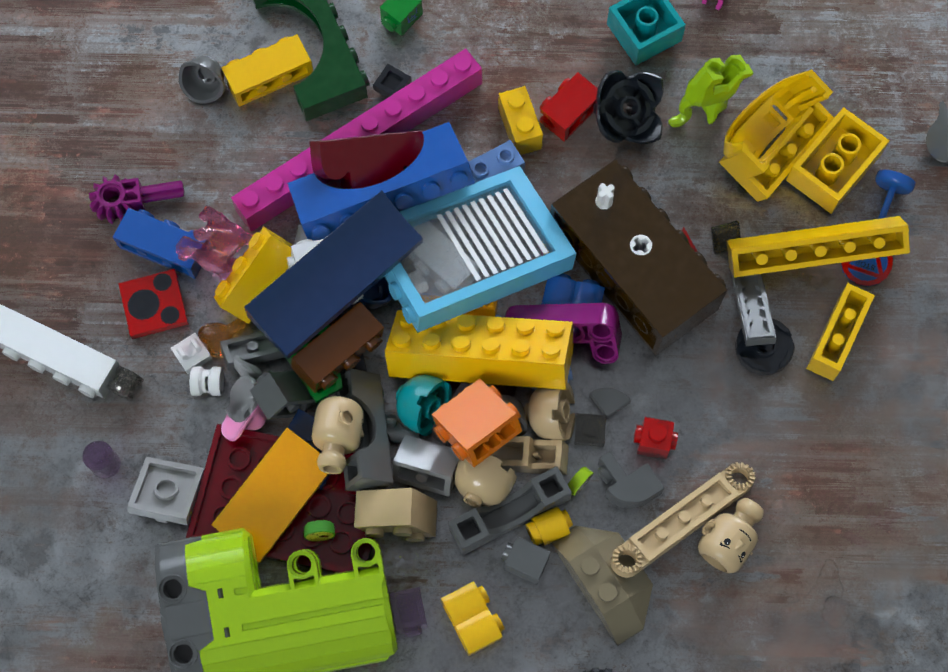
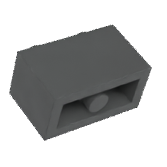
M295 371L265 372L257 379L258 383L249 390L268 420L294 417L298 409L307 412L316 404Z

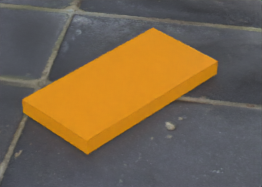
M286 428L211 525L219 532L244 528L251 533L256 558L261 563L329 475L319 470L317 465V458L320 452L292 430Z

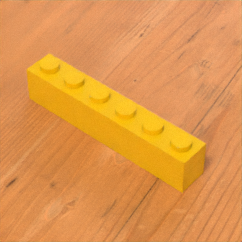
M900 216L726 240L729 268L734 278L910 253L908 224Z

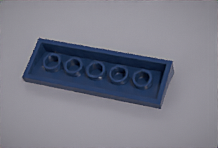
M381 190L244 306L247 317L289 359L423 243V237L409 224Z

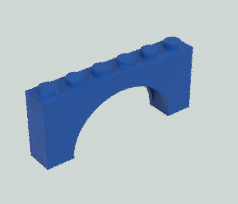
M450 122L423 131V147L415 161L404 171L382 183L358 189H339L322 183L315 173L287 183L307 239L313 241L325 239L326 236L331 234L381 190L400 212L475 184L469 162Z

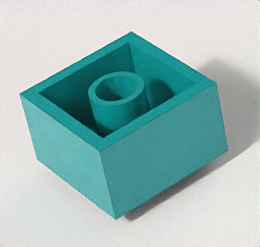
M622 0L610 6L608 11L607 25L635 66L678 44L683 39L686 24L669 0Z

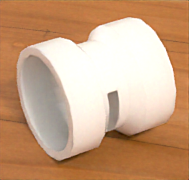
M192 366L189 379L191 395L201 396L203 393H210L212 396H222L224 390L223 367L204 369L202 366Z

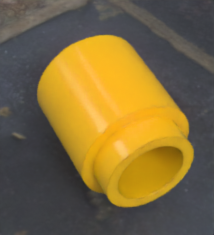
M556 506L531 518V522L525 524L533 544L545 546L569 535V527H572L573 523L566 509L561 511Z

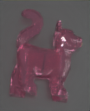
M206 205L199 214L201 220L207 221L206 226L193 231L196 240L183 236L176 245V253L178 254V259L182 261L193 259L204 270L217 274L221 282L226 280L232 272V266L237 259L233 256L244 245H249L253 234L245 232L239 225L231 222L221 212Z

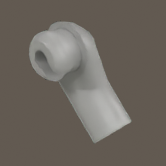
M385 413L387 416V435L390 442L401 444L405 435L419 438V433H415L410 429H404L397 421V416L394 413Z

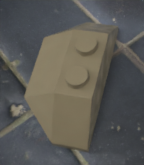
M574 526L569 529V535L552 542L551 545L616 645L619 646L644 629L653 583L644 570L629 578L621 577L613 571L611 567L613 551L625 542L618 532ZM629 555L618 557V562L623 567L626 566L628 568L635 565L634 559Z

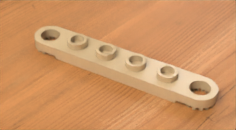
M743 462L730 464L728 468L721 473L719 472L635 533L629 540L613 551L611 557L613 571L625 578L635 576L749 492L756 478L752 467L750 468L748 464L745 465ZM733 473H741L747 478V482L745 484L742 483V485L740 483L736 484L737 482H734L731 475ZM629 555L634 559L635 565L628 568L626 566L623 567L618 562V557Z

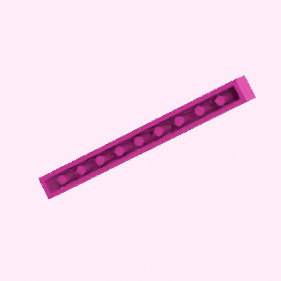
M465 48L322 140L410 131L482 84V68ZM310 147L231 197L236 212L251 232L294 205L287 183L314 173ZM316 175V177L324 184H327L333 180L321 179Z

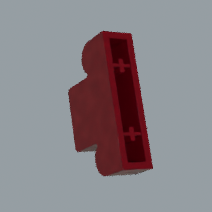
M426 130L309 141L313 172L321 179H340L341 189H358L382 183L398 175L415 161L424 143L422 132Z

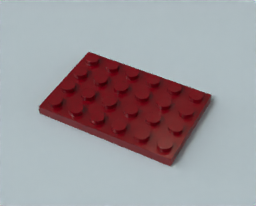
M222 424L216 425L186 538L219 532L211 524L278 440L279 436L245 429L236 441H229L221 432ZM354 453L344 455L345 459H348ZM344 470L339 474H331L323 490H316L265 558L287 563L289 556L293 552L311 549L319 555L323 571L339 573L354 570L351 558L353 544L362 538H374L367 537L364 531L354 528L356 492L346 490ZM317 520L331 521L335 526V537L325 541H308L304 538V526L309 522ZM369 543L360 545L358 554L361 559L369 561L372 545ZM301 555L298 559V565L311 568V561L307 556Z

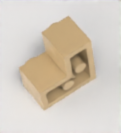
M414 488L356 491L354 528L364 531L365 536L380 538L384 537V533L393 532V535L405 536L406 541L424 542L425 537H436L437 500Z

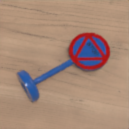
M893 170L877 171L875 176L876 184L888 191L878 219L886 218L894 194L907 195L913 192L916 182L912 178ZM878 257L842 262L840 264L843 273L851 282L869 287L878 285L888 277L892 270L893 257Z

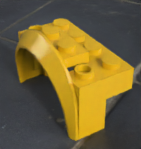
M812 69L777 82L755 98L733 121L725 135L724 156L719 163L757 202L768 199L790 173L792 166L834 119L820 103L828 99L833 91ZM772 105H776L778 107V109L787 117V121L772 107ZM785 128V130L777 138V140L770 146V148L764 153V155L761 158H759L762 152L765 150V148L769 145V143Z

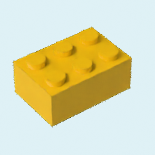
M843 107L792 166L786 181L832 214L879 159L890 140Z

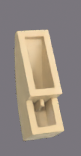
M515 436L494 452L492 456L503 461L501 467L507 472L511 468L514 472L542 474L558 466L561 474L567 475L569 445L563 440H533L530 436Z

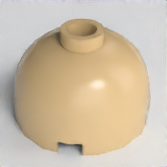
M567 382L566 390L537 388L532 393L529 403L525 404V419L529 421L531 428L537 436L546 440L563 441L570 440L575 426V413L570 414L569 404H574L575 399L570 384Z
M492 455L476 467H473L464 459L463 461L459 460L457 463L454 483L459 493L464 497L465 503L475 508L480 506L489 507L501 503L508 497L517 479L515 472L511 468L507 472L501 467L503 461Z

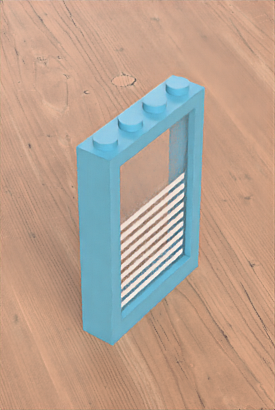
M518 166L470 186L400 211L409 224L423 237V243L384 277L389 283L388 287L392 298L395 301L399 300L406 322L408 324L412 323L418 333L572 270L577 253L521 167Z

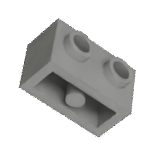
M405 435L393 460V481L449 497L455 484L454 475L459 459L451 447Z

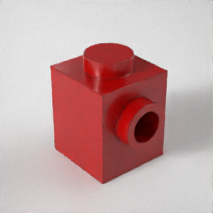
M644 417L642 425H636L633 442L638 443L637 454L666 460L670 449L675 450L677 445L678 432H673L675 422Z

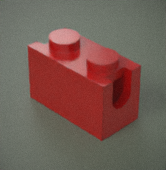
M579 72L571 79L569 77L566 78L559 86L558 92L553 97L548 96L540 105V113L543 116L539 122L565 142L594 113L593 105L597 101L598 88Z

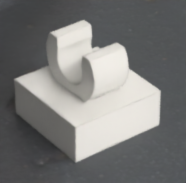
M196 333L171 347L172 352L187 374L190 373L192 366H202L212 359Z

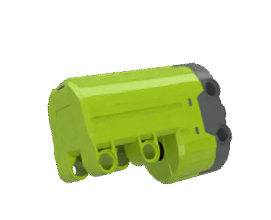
M244 528L155 545V575L160 603L161 625L166 641L171 672H333L387 661L391 655L396 653L398 645L379 544L372 538H362L356 541L351 549L354 570L323 575L321 561L315 551L311 549L298 550L293 552L287 561L289 582L265 587L261 585L253 536ZM363 543H369L375 549V556L369 561L359 557L358 549ZM301 555L307 556L311 561V568L308 572L301 571L298 567V559Z

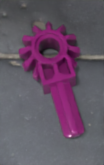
M115 174L111 181H108L107 177L103 176V183L101 185L93 183L95 191L89 193V199L92 201L90 208L92 212H97L98 219L102 221L107 218L108 222L113 224L116 218H119L120 221L123 219L128 208L135 211L139 209L145 210V203L180 198L184 196L185 191L184 185L180 180L142 186L138 178H124L120 181L119 176ZM119 196L117 201L108 202L110 198Z

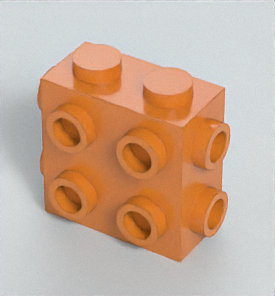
M481 379L464 388L461 393L432 413L436 427L433 429L438 438L443 443L448 441L452 445L451 449L461 461L466 459L473 467H476L522 432L518 420L521 415L517 408L511 402L506 404L500 392L493 385L488 387Z

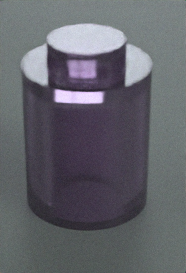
M91 442L83 451L82 458L84 464L97 477L110 478L119 471L121 465L120 457L106 442Z

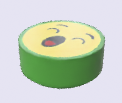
M317 520L309 522L304 526V538L308 541H325L335 537V526L331 521Z

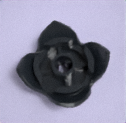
M619 70L606 73L598 86L597 101L593 105L596 122L603 137L613 143H620L626 140L635 144H648L660 140L663 125L655 109L662 101L664 93L663 78L648 72L636 73L631 76H625ZM625 103L627 104L625 109L627 113L623 111V104Z

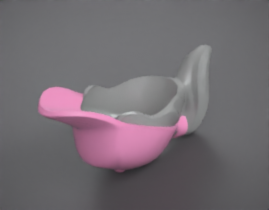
M238 355L234 357V368L241 377L231 388L230 402L225 409L227 415L221 426L223 436L229 441H236L245 429L256 431L262 428L267 419L249 391L258 383L257 379L263 373L258 367L247 363Z

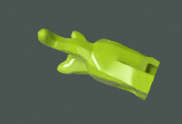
M731 55L725 61V64L720 58L709 59L696 75L689 80L685 95L679 104L680 114L670 118L668 124L672 127L684 125L692 116L691 107L693 106L702 107L706 113L708 124H713L717 119V115L727 108L728 99L736 93L743 79L753 75L749 64H746L741 55Z

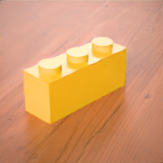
M298 34L284 37L276 44L266 48H259L251 55L242 59H234L226 66L221 67L225 81L239 107L301 80L313 72L311 59Z
M264 226L260 232H256L250 239L249 247L244 255L239 256L235 260L230 275L226 280H222L216 288L214 299L220 308L249 324L251 320L247 317L244 306L288 269L287 257H291L292 244Z
M847 283L836 302L806 369L834 381L844 365L875 295Z

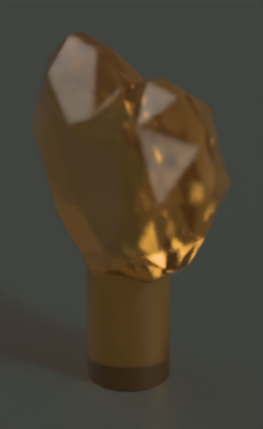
M239 318L227 325L219 322L207 323L199 328L198 337L201 342L207 344V350L210 355L219 358L223 356L220 349V341L232 339L233 334L246 327L247 324Z

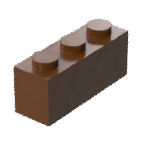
M359 302L293 356L291 368L314 393L318 392L321 388L327 390L337 381V375L344 369L349 371L354 368L361 360L359 356L367 350L369 352L374 351L383 342L381 338L384 327Z

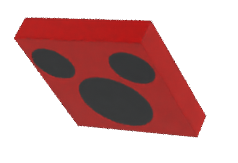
M175 269L118 283L132 339L189 325Z

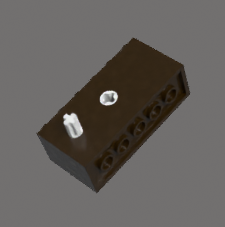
M616 159L551 204V215L577 253L575 260L592 280L597 281L600 284L599 286L605 288V296L655 356L719 310L727 292L726 284L722 277L716 273L714 274L708 268L704 256L698 251L695 252L690 247L685 234L672 226L667 213L662 208L658 209L654 205L649 192L644 187H639L633 180L631 171L626 166H621Z

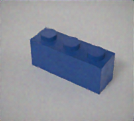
M128 208L113 235V239L119 248L167 268L175 269L177 272L196 279L210 252L206 237L200 232L182 230L175 222L167 219L164 222L155 219L154 215L143 209L135 211Z

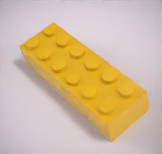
M397 310L385 348L388 376L413 378L417 375L427 374L444 381L474 383L481 379L485 384L566 390L574 348L573 322L462 314L417 333L413 324L406 322L402 310Z

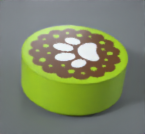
M583 466L567 484L574 496L585 487L594 474L586 466Z

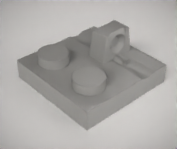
M146 456L127 505L128 513L154 518L158 522L167 523L169 521L188 525L197 499L204 468Z

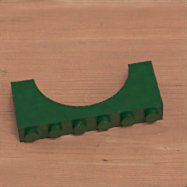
M252 0L256 9L280 6L303 14L316 26L323 38V51L317 67L305 80L293 86L297 102L306 122L368 98L366 88L370 86L368 77L364 70L359 71L357 63H359L357 53L354 47L349 49L346 43L349 40L344 25L339 26L336 21L339 17L333 2L328 4L327 0Z

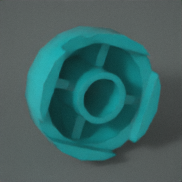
M427 374L417 375L401 385L396 392L397 416L404 426L423 436L431 434V428L435 424L432 413L438 410L441 405L450 401L452 397L451 385L443 379Z

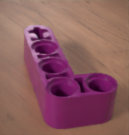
M608 303L514 305L506 311L505 317L573 322V343H590L592 355L600 363L611 364L618 359L622 331L617 309L613 305Z

